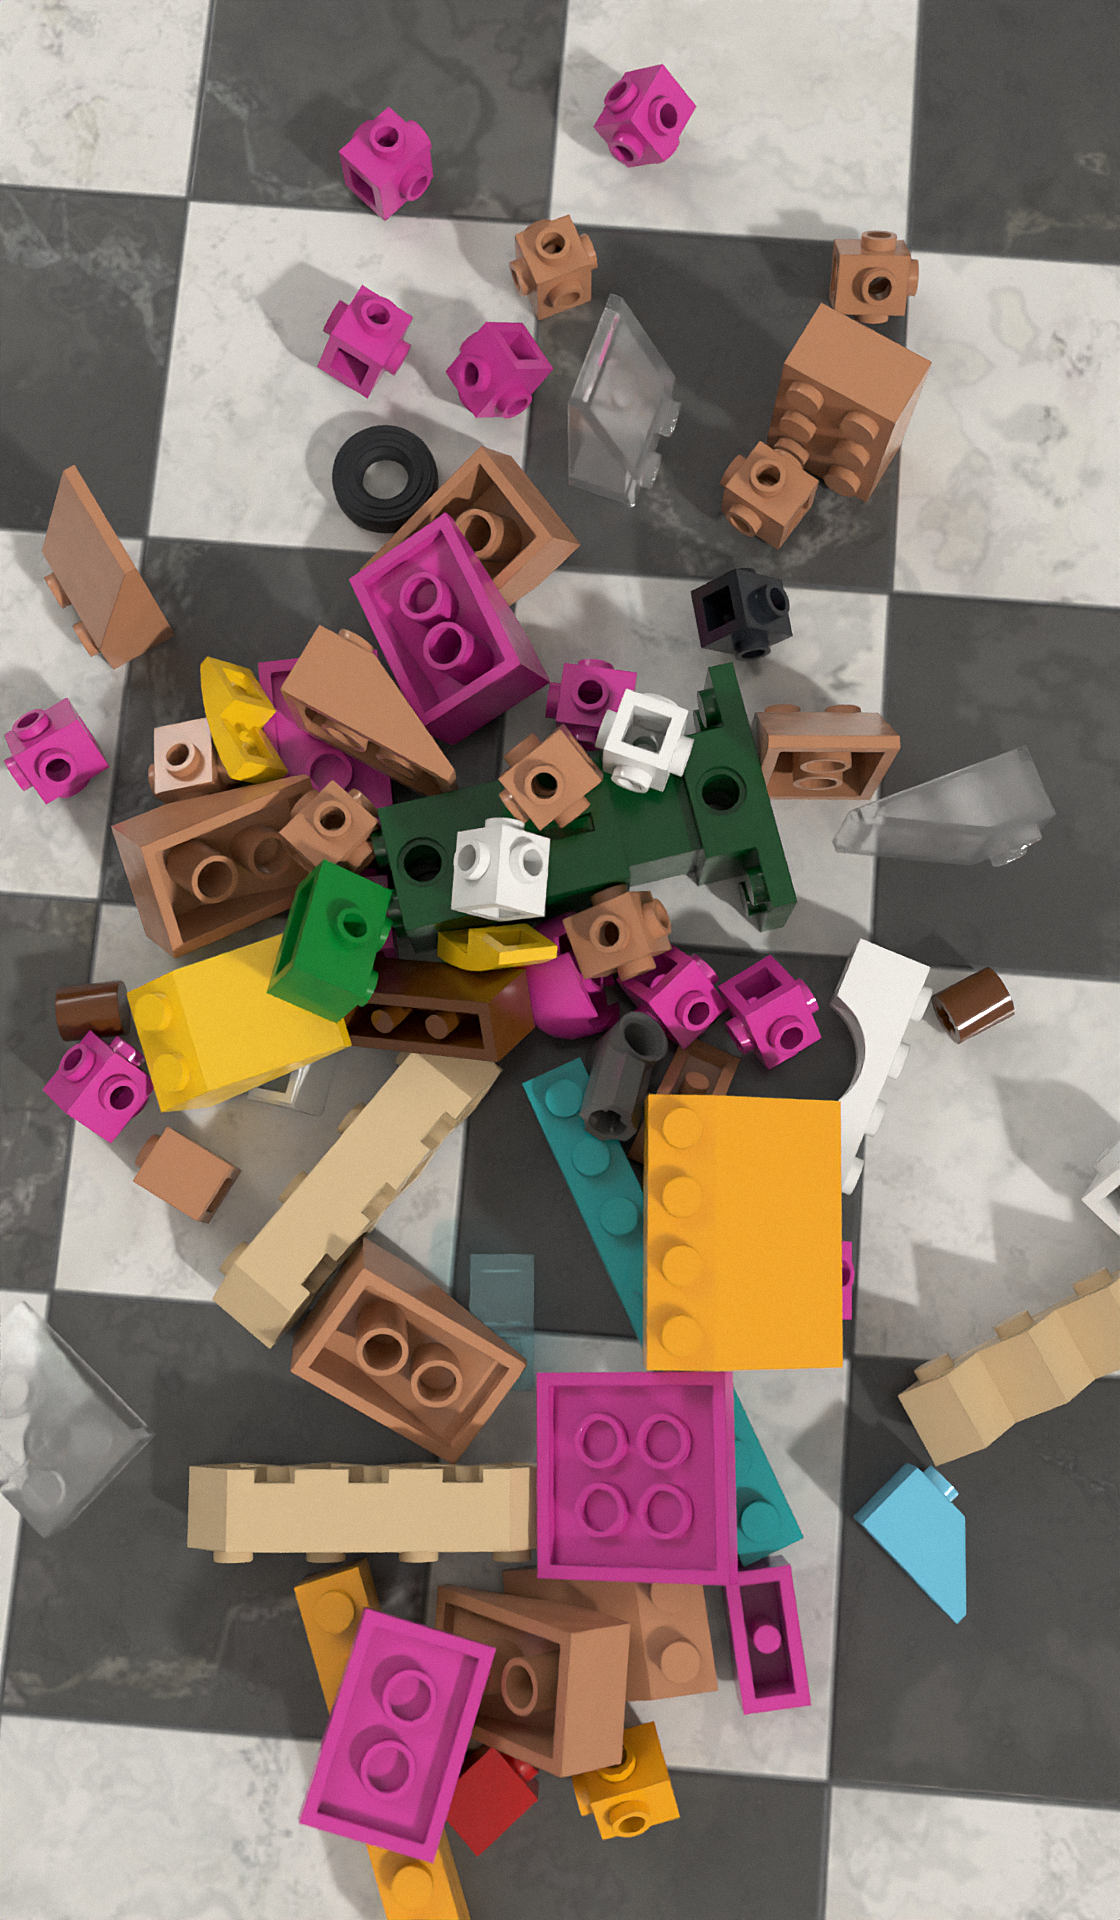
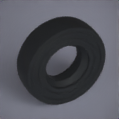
M378 425L357 432L342 445L333 464L332 485L340 508L352 522L371 532L396 533L438 490V473L431 451L417 435L401 427ZM391 460L405 468L408 473V482L399 495L389 499H380L370 495L363 487V476L366 470L375 462Z

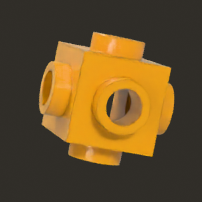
M654 1721L623 1729L621 1764L571 1775L581 1816L594 1813L602 1840L616 1836H637L648 1830L650 1826L680 1818Z

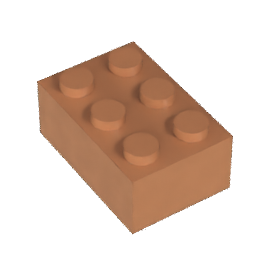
M821 303L784 362L766 445L773 450L782 449L792 454L804 469L823 478L826 485L834 492L845 497L855 496L867 502L901 446L932 362Z

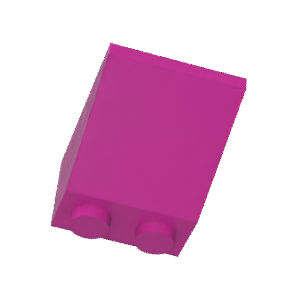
M446 512L349 579L403 696L431 736L453 746L550 683L525 630L453 518Z

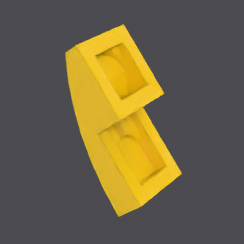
M207 656L200 664L203 704L215 747L230 778L254 784L282 779L288 773V770L262 729L276 712L271 701L251 669Z
M526 923L497 927L487 926L438 932L437 956L457 968L468 971H484L548 962L557 958L558 945Z

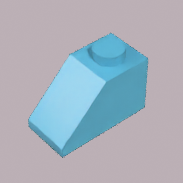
M906 1462L853 1518L938 1608L958 1624L966 1615L965 1516L951 1503L959 1493L931 1465L922 1472L918 1467Z

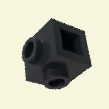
M739 568L728 571L722 576L690 591L700 645L703 649L734 654L735 658L739 661H750L768 655L771 652L770 646L793 636L788 614L790 603L781 579L757 574L752 568Z

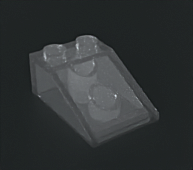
M612 293L609 295L568 403V485L635 506L641 487L651 489L654 484L662 454L656 453L655 449L661 435L671 437L677 422L681 402L673 400L674 374L623 297Z
M1025 745L850 810L832 843L837 853L969 866L990 859L993 867H997L1027 854L1026 847L1042 839L1040 831L1056 815V812Z
M21 1301L0 1323V1493L43 1538L65 1530L147 1445L156 1433L26 1301Z

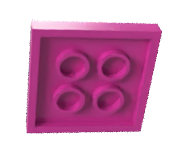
M733 1371L537 1373V1579L726 1586L738 1583Z

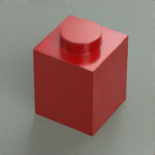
M482 1744L462 1763L446 1818L448 1823L477 1857L538 1800L539 1782L534 1777L540 1772L539 1768L485 1744Z

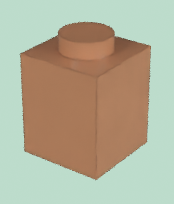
M166 1127L161 1136L158 1134L152 1135L140 1150L135 1161V1166L140 1168V1170L133 1179V1182L194 1220L209 1224L242 1170L181 1132Z

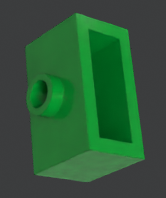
M323 859L296 888L266 993L334 1023L339 1022L357 1005L361 1007L366 1005L378 981V971L372 969L375 956L387 940L392 926V919L386 916L392 890Z

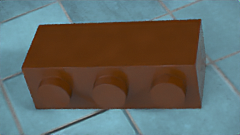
M375 957L372 969L378 971V981L371 998L363 1007L357 1005L343 1017L352 1043L351 1046L499 1062L535 1028L525 969L500 968L468 971L457 968L449 963Z

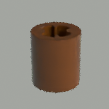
M989 967L931 996L933 1009L940 1024L956 1044H960L1015 1015L1014 1004L1006 986L997 973Z
M118 980L59 987L55 996V1013L57 1027L62 1040L65 1042L80 1041L90 1030L100 1038L116 1037L117 1035L127 1036L131 1027V1013L124 982Z

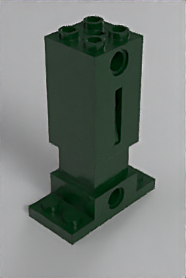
M733 662L708 667L704 689L697 691L699 709L693 710L696 733L686 735V737L694 739L690 756L682 776L670 773L663 792L649 787L648 792L639 793L617 785L611 780L612 774L603 771L601 756L593 757L592 760L603 772L604 776L602 782L584 795L590 802V806L561 829L554 820L541 830L537 828L531 819L524 823V831L550 839L544 916L498 922L451 910L454 878L453 862L456 852L457 833L484 828L485 821L490 818L517 820L499 796V793L505 789L499 780L377 808L381 828L371 833V839L379 868L381 867L383 875H387L389 880H394L395 888L390 889L392 893L388 905V913L390 919H392V927L396 930L398 940L409 938L415 954L437 949L438 932L525 923L529 926H535L572 910L579 913L593 907L590 897L605 889L625 884L629 892L630 887L691 872L695 873L698 886L744 875L745 881L739 882L738 886L746 917L756 916L760 933L784 927L798 901ZM542 772L537 774V780L541 786L545 788L557 786L555 777L550 773ZM707 804H718L726 810L718 811L710 808ZM423 872H439L434 879L429 881H416V878Z

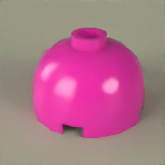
M574 910L546 920L533 928L558 945L557 958L545 963L511 967L513 969L526 970L535 1027L555 1038L570 1040L591 1036L611 1028L619 1020L620 1014L619 1001L608 1005L604 991V985L609 987L615 984L613 974L585 980L583 978L562 921L567 917L577 914Z

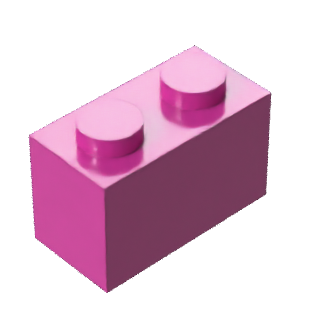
M783 1555L764 1557L745 1567L741 1561H738V1583L730 1586L721 1585L736 1694L743 1714L811 1706L791 1565Z

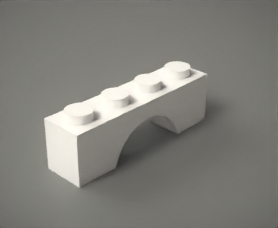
M861 938L849 954L829 1003V1006L848 1026L856 1049V1066L852 1081L846 1092L838 1100L841 1101V1191L848 1195H851L864 1165V1160L855 1157L863 1135L866 1134L874 1137L886 1111L887 1102L878 1099L887 1076L895 1080L897 1079L908 1056L910 1045L901 1042L909 1020L919 1023L933 991V988L924 985L931 967Z

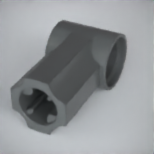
M641 1012L625 1014L590 1047L586 1054V1064L590 1077L579 1115L585 1123L584 1131L601 1141L608 1139L626 1141L637 1132L652 1069L664 1058L668 1051V1041L665 1032L658 1022L649 1015Z

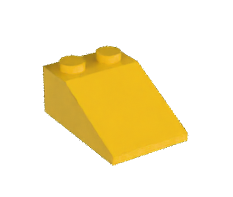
M283 934L173 970L126 993L161 1112L212 1107L352 1045L344 1018L334 1023L266 993Z

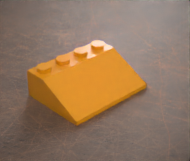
M648 1094L644 1099L643 1365L646 1370L737 1371L843 1368L841 1101Z

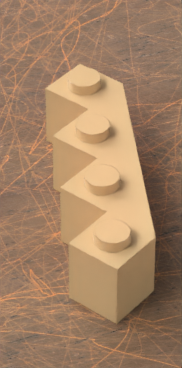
M400 1052L395 1060V1063L399 1065L398 1069L367 1105L360 1102L347 1114L337 1129L341 1136L309 1174L304 1171L300 1172L287 1185L278 1199L283 1205L250 1244L246 1241L241 1242L227 1256L219 1268V1271L226 1277L212 1300L270 1349L306 1314L327 1280L347 1261L363 1237L368 1238L386 1209L421 1176L445 1138L478 1107L503 1070L496 1063Z
M1106 1267L1098 1269L1072 1284L1076 1293L1033 1316L1029 1314L1028 1310H1024L1008 1317L993 1327L997 1336L953 1360L948 1353L929 1360L914 1370L918 1381L900 1393L898 1398L935 1466L986 1448L1016 1422L1064 1405L1095 1379L1120 1370V1269L1109 1273Z
M511 1461L458 1465L412 1462L363 1465L326 1462L279 1466L240 1462L190 1466L187 1547L213 1551V1562L217 1563L253 1561V1553H306L307 1562L334 1563L345 1561L346 1552H399V1561L412 1563L438 1561V1552H492V1561L496 1562L530 1561L531 1549H537V1463Z

